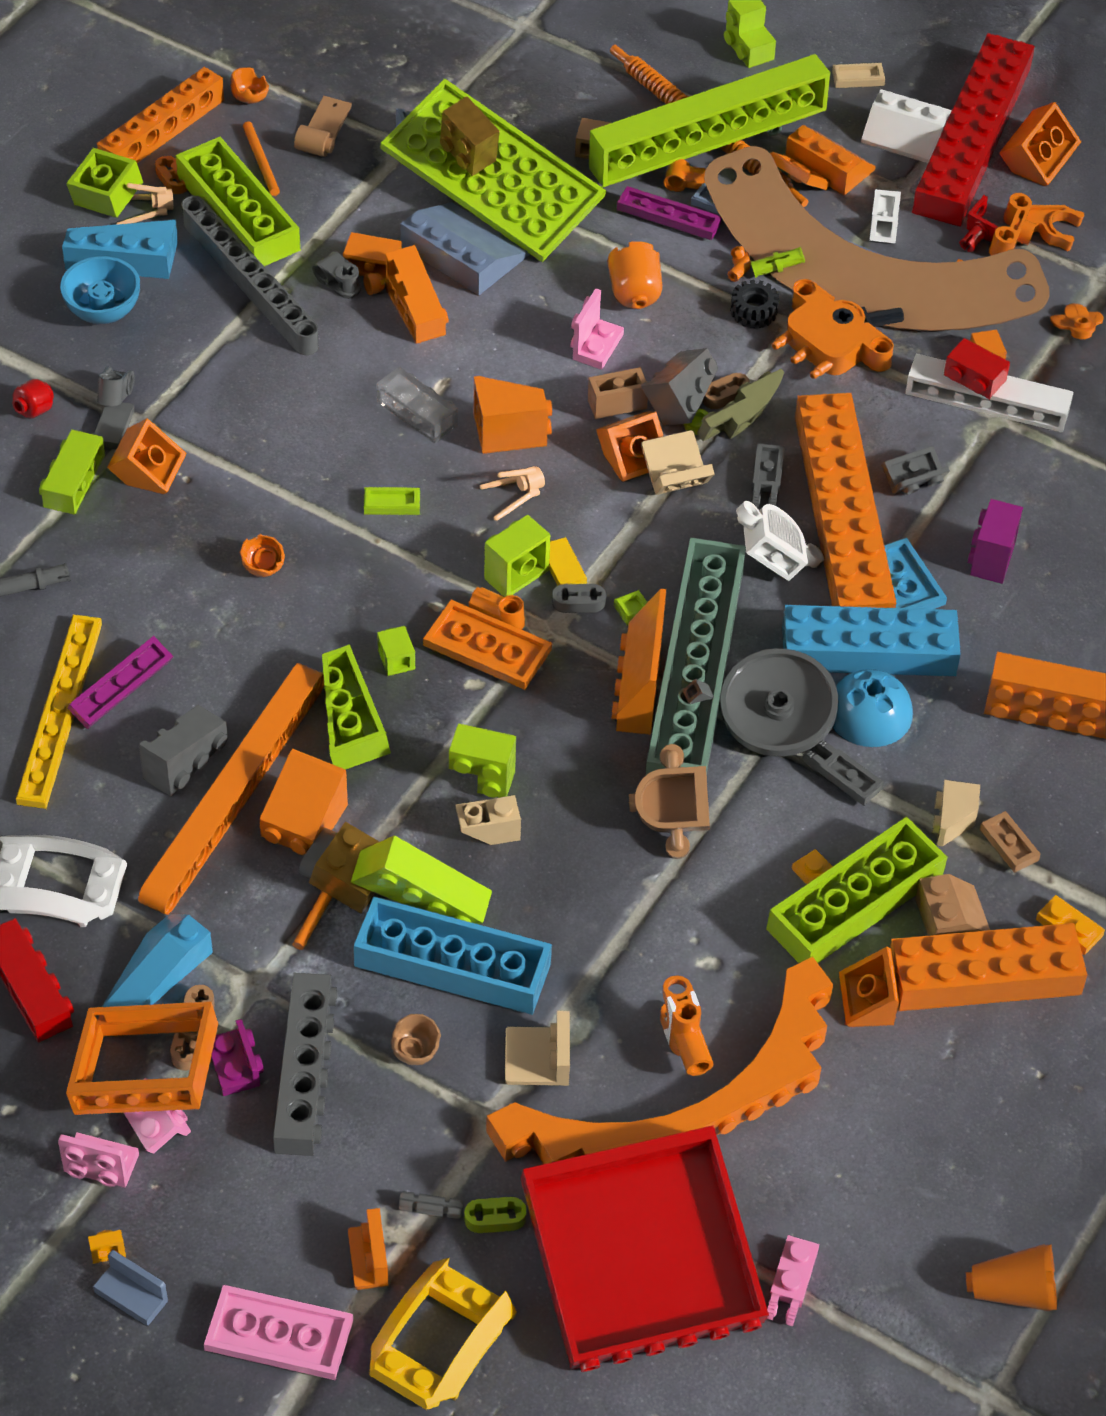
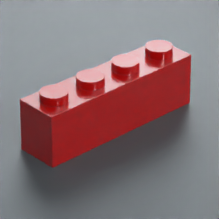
M14 918L0 925V978L39 1043L73 1027L71 1014L74 1013V1008L68 996L62 997L58 990L61 988L53 972L48 974L46 971L47 963L40 949L35 951L31 944H34L28 928H21L17 919Z

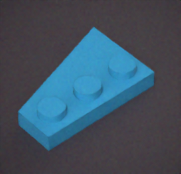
M907 538L884 545L896 598V608L935 609L946 605V595Z

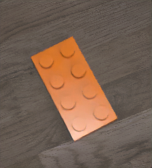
M450 600L423 638V646L524 690L552 651L551 642L454 600Z

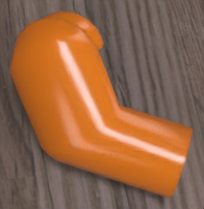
M736 246L731 250L734 267L727 275L733 282H737L751 267L749 255L742 246Z

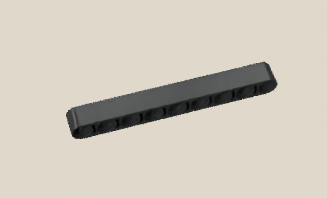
M199 196L186 197L182 201V215L185 228L299 354L312 355L316 353L319 349L318 326L315 321L204 199Z

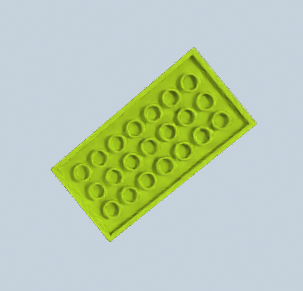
M445 78L381 142L380 149L519 247L528 251L529 254L542 263L606 194V190ZM466 96L500 131L496 161L473 176L466 169H462L458 165L456 158L450 152H446L440 144L443 111Z

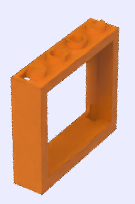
M212 1002L88 1008L66 1091L74 1115L200 1109L218 1028V1021ZM198 1032L187 1078L92 1082L103 1036Z

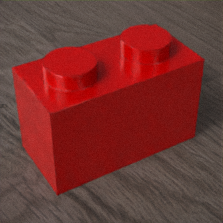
M963 338L947 356L944 376L990 400L1006 382L1010 362Z

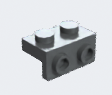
M933 446L885 461L881 465L893 495L901 492L904 495L912 494L920 489L919 486L928 484V487L936 486L944 481L943 477L950 472L948 466L942 468Z

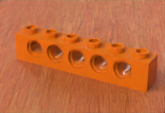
M204 66L97 143V149L133 159L139 163L224 101L223 78Z

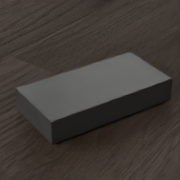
M122 402L118 406H105L94 435L103 437L104 448L117 449L134 414V404Z

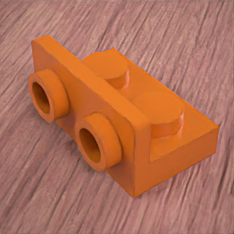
M380 1208L367 1209V1222L361 1223V1226L348 1229L356 1290L388 1286V1266Z

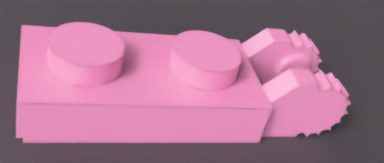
M790 1235L787 1236L769 1298L771 1299L767 1309L769 1313L767 1319L773 1320L778 1310V1302L782 1301L791 1304L785 1319L786 1325L793 1326L798 1308L802 1307L820 1244Z

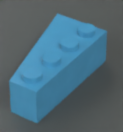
M176 220L68 228L62 246L65 270H68L75 263L90 257L109 256L126 261L134 267L141 277L169 279L178 244Z

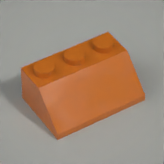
M1056 102L1032 110L999 154L1012 173L1042 186H1047L1079 146L1081 140Z
M802 125L787 137L785 156L797 160L830 180L829 187L842 195H846L875 171V165L805 125Z

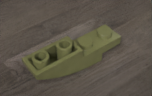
M782 369L773 373L768 371L761 375L757 381L744 383L737 389L738 394L734 401L728 403L718 413L714 411L708 413L701 420L702 425L697 432L702 441L723 431L731 439L748 428L768 406L781 383L784 371Z

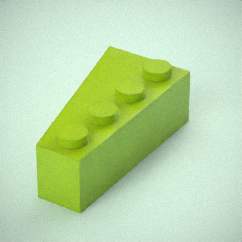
M350 644L322 654L330 743L329 751L332 764L346 770L391 754L386 732Z
M395 835L360 851L351 883L401 904L475 924H482L484 922L492 890Z

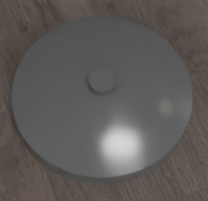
M780 648L759 651L741 660L727 675L720 697L722 719L730 734L740 744L754 752L768 756L799 754L821 742L834 725L838 710L836 685L827 669L807 654Z

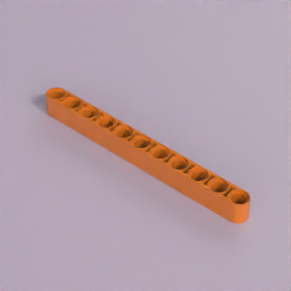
M300 663L293 667L144 882L138 896L140 904L166 915L172 912L324 688V674Z

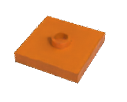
M770 152L776 166L787 172L790 179L800 184L803 182L823 190L828 189L831 183L830 180L791 157Z

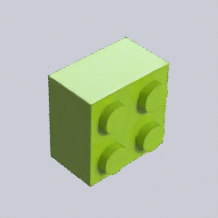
M93 148L66 184L74 205L117 218L137 192L136 189L127 188L126 184L142 185L143 179L136 160Z
M526 515L520 520L512 522L508 528L499 534L492 535L485 542L484 579L505 597L515 594L548 572L550 533L533 518Z

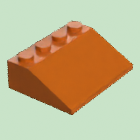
M660 589L629 621L627 634L622 633L620 651H625V656H619L617 673H622V679L616 678L614 696H619V702L613 701L611 719H617L616 731L651 735L662 645L666 589Z

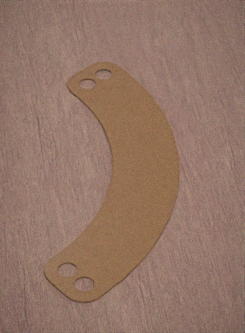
M750 146L718 157L708 165L705 171V184L719 215L733 237L744 247L745 251L754 261L773 256V252L778 251L779 254L801 246L805 263L784 268L783 272L778 273V270L769 273L771 276L792 291L796 281L809 279L835 297V301H852L860 307H865L867 313L902 308L904 313L903 322L882 326L923 331L971 329L1001 324L1037 313L1048 302L1049 286L1040 263L1035 255L1024 249H1011L988 257L961 262L931 263L887 257L865 250L844 240L824 227L805 210L782 179L772 155L761 147ZM751 159L759 161L761 169L756 175L748 176L742 171L743 164ZM731 168L737 173L736 180L728 185L720 183L718 180L720 171ZM1015 262L1022 263L1026 267L1024 277L1020 279L1010 278L1007 275V268L1010 264ZM1022 285L1032 286L1035 289L1034 298L1028 302L1018 300L1015 295L1017 288Z

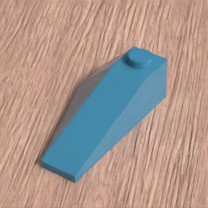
M167 915L146 933L102 1007L153 1005L213 953L211 932L190 915Z

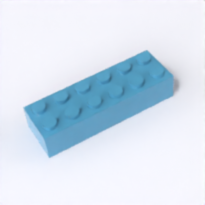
M785 605L782 623L783 649L795 650L811 656L820 662L829 673H853L859 670L875 669L892 675H957L961 656L957 610Z
M373 897L354 944V966L533 1015L551 966L552 944Z

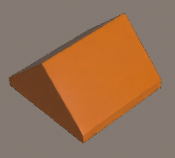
M885 947L839 971L845 1021L849 1027L894 1025L899 999L891 948Z

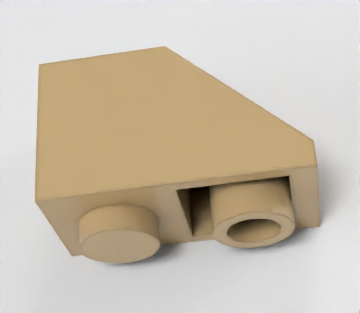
M944 780L942 792H936L934 809H940L939 816H934L932 833L938 834L937 846L946 845L975 826L979 809V784Z
M515 795L456 804V812L462 833L490 845L520 840L521 818Z

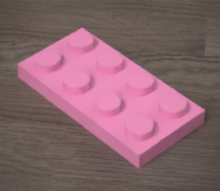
M223 1285L204 1342V1350L336 1380L353 1323V1314Z

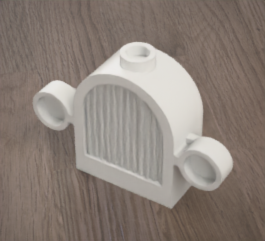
M744 501L736 509L737 520L744 526L746 553L786 580L790 581L804 567L816 568L824 560V556L819 548L811 543L805 544L803 533L798 525L780 508L766 504L758 510L751 502Z

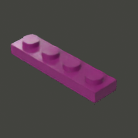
M629 186L625 188L617 201V210L709 240L713 239L722 221L719 215Z
M152 636L72 701L67 709L86 729H89L172 660L173 655L155 636Z

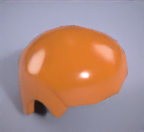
M239 68L231 74V92L237 100L254 104L264 100L267 96L269 85L265 76L257 77L253 68Z
M259 534L250 540L246 539L240 550L243 566L250 574L257 577L271 576L278 572L284 564L285 554L283 546L274 537Z

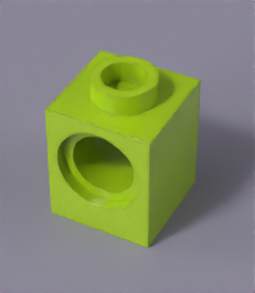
M406 627L389 628L377 632L378 653L387 676L415 670V650Z

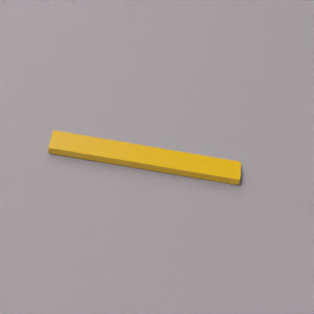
M74 614L72 616L16 796L17 805L47 808L74 719V715L67 708L72 701L81 695L101 630V618Z

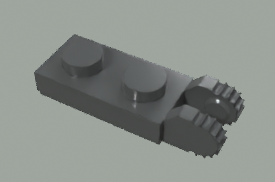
M757 443L752 491H754L752 504L757 508L761 499L760 491L770 492L771 496L769 497L768 504L776 506L777 493L780 492L785 446Z
M824 740L815 746L817 754L812 751H806L802 756L805 764L812 770L819 771L818 773L863 806L883 789L884 782L840 749H835L829 743L827 744Z

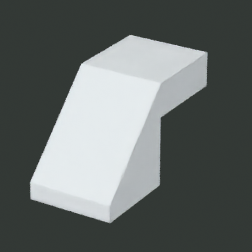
M875 189L869 241L895 243L901 192Z

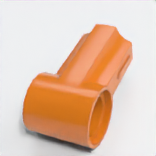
M679 159L668 165L664 186L669 191L681 192L685 187L699 189L705 183L704 175L706 169L690 166L686 160Z
M477 587L472 593L469 601L470 608L521 630L524 628V602L520 597L515 595L503 597L483 587Z

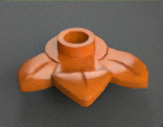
M1072 303L1065 307V314L1050 316V321L1059 329L1070 330L1071 335L1076 339H1088L1092 336L1096 326L1102 324L1104 317L1098 311L1088 312L1085 306Z

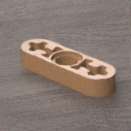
M195 985L186 992L183 1003H192L198 1001L199 997H204L205 1000L202 1002H212L214 1008V994L208 986ZM178 1032L174 1034L170 1053L172 1064L177 1069L183 1071L190 1070L198 1032ZM185 1042L190 1043V1054H187L186 1058H181L180 1055L185 1051Z

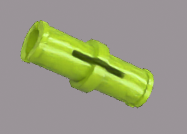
M801 246L779 254L778 251L773 252V256L751 261L755 278L777 270L780 273L783 272L784 268L805 263Z

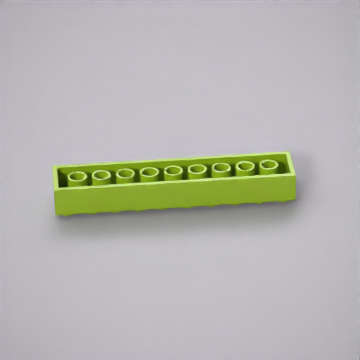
M813 54L590 130L589 169L601 186L606 187L670 165L679 159H687L826 111L830 71L818 56Z

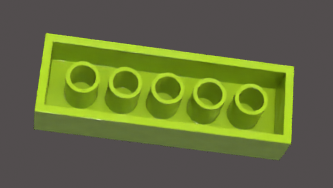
M221 136L176 155L179 180L181 181L182 179L185 182L187 190L193 196H199L204 199L264 266L301 251L300 230L297 224Z
M906 816L770 909L766 930L798 963L814 957L817 963H820L913 898L917 893L919 879L943 875L948 857Z

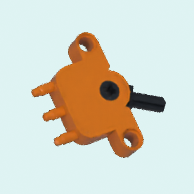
M800 279L794 283L792 308L794 311L788 317L787 331L772 343L773 349L777 350L788 343L797 351L791 357L793 364L807 359L816 366L810 372L812 379H816L824 373L841 375L860 361L878 372L886 371L891 367L894 348L893 341L875 327L903 322L904 313L902 308L867 313L865 307H860L852 301H835V297L809 279Z

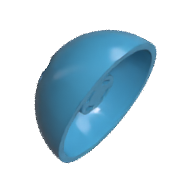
M96 256L81 260L72 265L64 273L60 289L65 304L77 317L93 324H109L122 319L133 309L139 297L140 278L134 267L126 261L115 257Z
M865 669L853 672L837 683L838 710L832 728L842 738L860 746L881 747L898 741L908 732L913 719L912 701L904 685L894 676L880 670Z

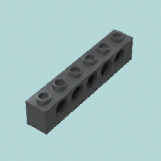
M293 972L273 1136L275 1154L314 1156L315 1144H321L322 1125L317 1124L318 1116H324L325 1096H320L321 1088H327L328 1069L323 1067L324 1060H330L331 1041H327V1033H333L334 1014H330V1006H336L337 987H332L331 975ZM312 1007L318 1008L316 1010H308ZM308 1034L315 1035L313 1037H305V1035ZM306 1061L312 1062L311 1064H308V1065H303V1064H301V1063L306 1062ZM301 1089L309 1090L304 1093L298 1092ZM297 1117H305V1118H306V1119H304V1120H302V1121L294 1120V1119L297 1118Z

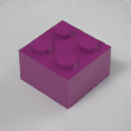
M990 499L988 508L981 509L978 525H981V527L975 528L971 545L976 546V548L971 547L967 562L972 564L970 576L1003 584L1016 543L1023 507Z

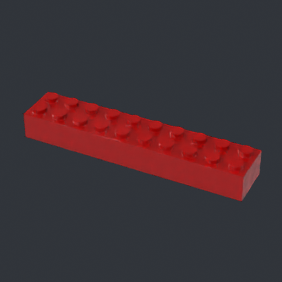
M987 33L916 188L912 209L913 214L961 227L1031 69L1034 45Z

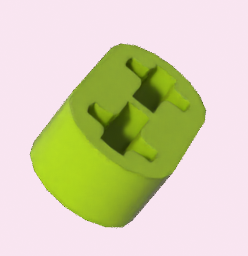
M517 1197L476 1199L469 1202L465 1207L464 1222L466 1227L474 1233L514 1231L520 1229L525 1224L527 1208L525 1203ZM509 1209H514L516 1218H509L507 1214ZM475 1212H482V1221L476 1220Z

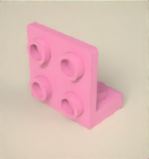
M595 289L590 297L587 296L585 298L580 314H575L572 320L571 328L574 329V335L570 347L573 348V360L602 370L622 338L624 327L600 320L601 290Z
M76 1133L75 1138L61 1134L58 1139L64 1172L78 1179L86 1177L98 1180L105 1186L114 1187L117 1185L126 1188L139 1156L138 1148L81 1133Z

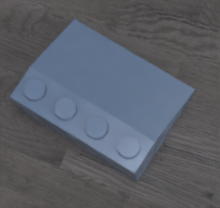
M453 202L417 210L401 223L403 248L415 245L423 261L478 296L530 255L528 251L519 247L490 225Z

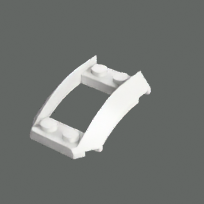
M8 835L0 837L3 843L0 851V910H8L9 913L56 917L78 923L80 927H86L89 921L97 917L102 920L113 914L127 867L125 860L106 848L71 838L50 835ZM35 851L68 853L94 860L82 900L53 891L24 887Z

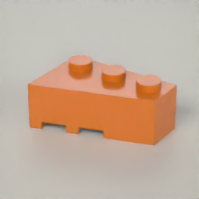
M412 245L385 253L386 292L416 344L446 335V323L449 322L448 314L439 302L416 246Z

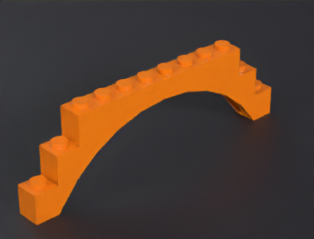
M814 957L788 968L784 982L782 1007L770 1037L755 1059L734 1080L699 1103L665 1116L639 1121L592 1123L555 1117L514 1102L487 1115L486 1132L505 1162L514 1157H523L534 1148L543 1164L714 1125L716 1135L720 1133L727 1134L735 1129L738 1124L746 1120H755L764 1111L774 1106L781 1107L791 1097L801 1092L804 1094L809 1093L819 1084L822 1067L810 1051L818 1049L825 1042L827 1024L817 1010L829 1003L833 983Z

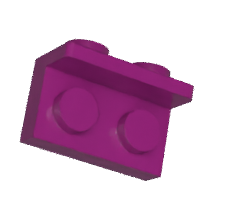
M242 1019L235 1020V1030L217 1034L214 1041L211 1060L223 1096L259 1087V1074L264 1072L260 1055H254L251 1048L255 1046L251 1028L245 1029Z

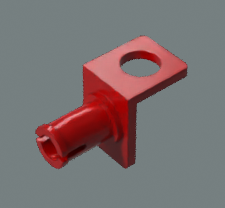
M985 195L969 211L967 216V230L969 232L959 242L964 250L970 246L967 252H973L982 239L992 242L995 230L998 228L995 224L982 218L987 212L988 197Z

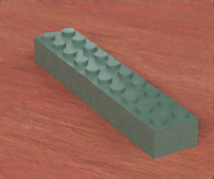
M690 537L649 747L646 775L658 769H665L660 761V753L669 744L678 745L683 750L684 762L681 767L706 766L707 775L746 554V546ZM694 679H697L709 685L714 698L689 704L683 689Z

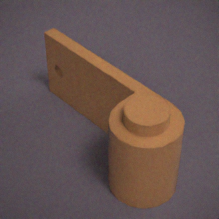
M323 96L309 125H300L294 141L295 149L326 157L328 153H332L335 139L352 107V103Z

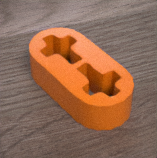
M172 156L158 158L155 161V171L166 189H172L173 194L186 192L185 182L182 179L180 181L177 174L176 159Z

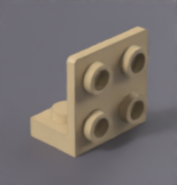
M692 430L643 441L641 444L655 495L705 484L715 475L712 464L703 465Z
M557 1011V1022L550 1023V1027L506 1028L505 1083L507 1085L569 1086L570 1011Z

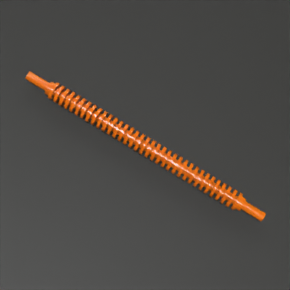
M613 45L610 48V53L624 64L626 72L665 104L688 97L640 57L629 56L617 45ZM739 140L719 148L726 154L750 146L743 140ZM751 159L746 161L743 167L752 175H756L761 169V164L759 161ZM779 170L782 179L793 196L803 207H806L808 199L795 190L791 179Z

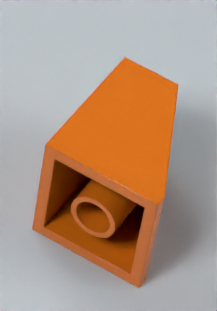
M474 376L473 415L482 454L547 446V435L552 434L551 421L548 416H552L551 400H546L544 389Z
M292 748L260 817L261 837H264L270 843H278L291 848L297 854H306L324 828L333 830L348 806L346 770Z

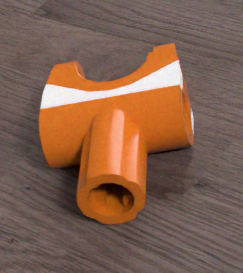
M671 976L663 984L662 991L665 1004L660 1010V1021L670 1049L674 1054L681 1056L687 1074L692 1076L701 1075L710 1070L714 1065L700 1029L701 1007L690 981L683 976ZM673 984H679L685 988V991L675 994L668 988Z

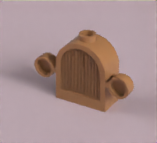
M669 744L660 753V761L665 769L652 771L640 781L636 794H629L630 812H637L642 822L652 830L671 833V836L666 841V851L670 857L681 859L690 850L689 840L683 835V832L710 830L706 766L681 767L684 762L683 750L678 745Z

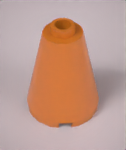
M1042 1244L972 1265V1272H966L967 1292H974V1298L1044 1311L1057 1310L1052 1245Z

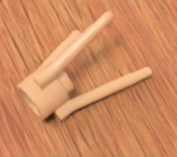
M127 183V188L151 192V194H134L131 200H151L152 208H157V210L117 222L116 224L136 223L152 217L167 215V210H173L172 189Z
M532 466L526 469L499 472L498 477L509 478L481 484L480 489L483 490L517 482L521 491L528 492L495 515L494 520L498 521L530 498L540 495L539 488L544 487L545 480L541 469L537 466Z

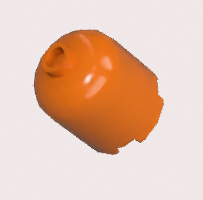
M629 242V247L622 248L619 251L618 247H616L608 255L607 263L612 290L616 300L624 307L642 309L654 304L661 296L663 284L659 252L653 250L652 244Z

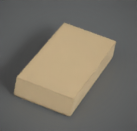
M882 63L833 65L832 74L835 88L885 85Z

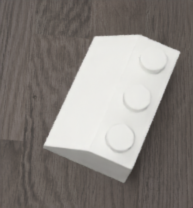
M881 89L872 104L861 143L928 163L952 110Z

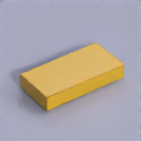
M567 538L551 541L549 570L557 586L562 584H587V577Z

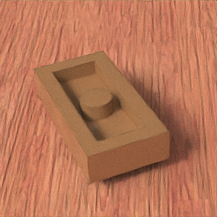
M1006 811L981 823L980 831L1014 873L1039 861L1040 852Z

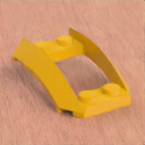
M449 1258L433 1262L412 1285L383 1325L370 1349L369 1375L425 1410L439 1406L441 1401L450 1398L455 1401L458 1398L459 1392L479 1361L502 1333L503 1327L510 1319L513 1320L517 1312L506 1291L499 1297L448 1266ZM428 1295L478 1324L461 1347L443 1377L391 1346L409 1318Z

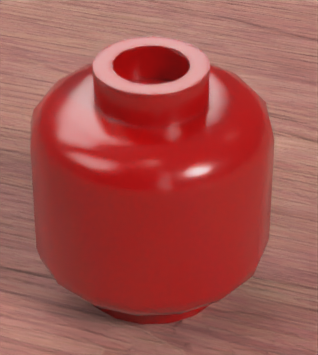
M31 379L14 389L12 404L17 413L28 419H33L51 409L54 393L46 382L39 379Z

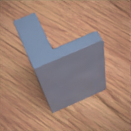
M112 1250L108 1254L110 1267L93 1286L94 1293L148 1327L168 1302L166 1284Z

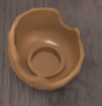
M409 1014L400 1019L396 1024L392 1034L391 1048L398 1060L409 1065H423L436 1054L441 1033L433 1019L424 1014Z

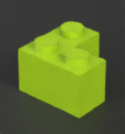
M728 0L726 31H724L726 43L734 49L738 58L748 68L774 60L776 40L764 26L766 6L761 0Z
M458 723L449 749V769L463 774L478 775L477 793L491 798L507 797L515 774L516 736Z

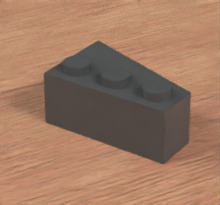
M708 348L680 351L665 364V368L662 371L656 372L653 375V379L650 382H645L641 385L663 426L692 422L718 370V366Z
M200 705L177 718L174 722L176 726L167 731L164 728L159 730L156 735L158 738L149 743L144 740L139 744L143 780L170 797L178 789L184 788L190 777L197 770L204 768L209 758L217 750H221L228 740L226 721Z

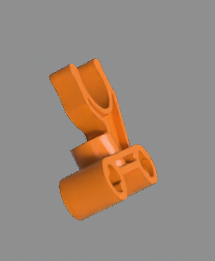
M1014 193L1010 196L1003 215L1005 223L1010 227L1001 226L995 230L989 247V253L994 255L1014 249L1017 242L1028 246L1034 232H1039L1047 244L1069 251L1073 245L1074 237L1060 233L1054 228L1052 223L1065 221L1079 227L1084 218V213L1069 208L1066 205H1032L1029 196L1023 193Z

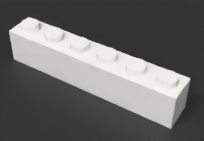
M916 353L908 375L905 394L1063 433L1071 406L1073 391L1007 375L1006 382L989 400L944 376L946 360Z

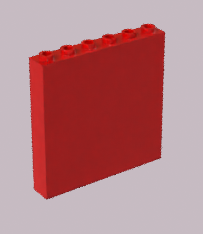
M714 1125L523 1169L521 1182L571 1370L580 1368L581 1372H588L599 1368L602 1362L613 1360L614 1364H621L632 1360V1355L645 1352L646 1356H654L663 1353L665 1347L677 1344L678 1348H686L697 1344V1339L710 1336V1340L714 1341L728 1337L730 1335L729 1331L742 1329L743 1333L762 1328L761 1324L766 1321L769 1313Z

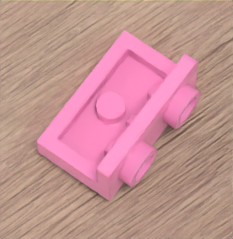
M182 1110L124 1112L146 1151L153 1154L175 1134L179 1133L187 1136L191 1132L186 1124L187 1116Z

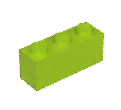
M71 429L67 439H63L61 442L60 453L57 459H53L50 464L47 478L43 479L40 483L39 494L42 495L44 508L73 515L76 514L105 457L102 436Z

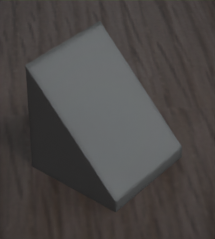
M694 679L683 689L689 704L714 698L709 685L697 679Z

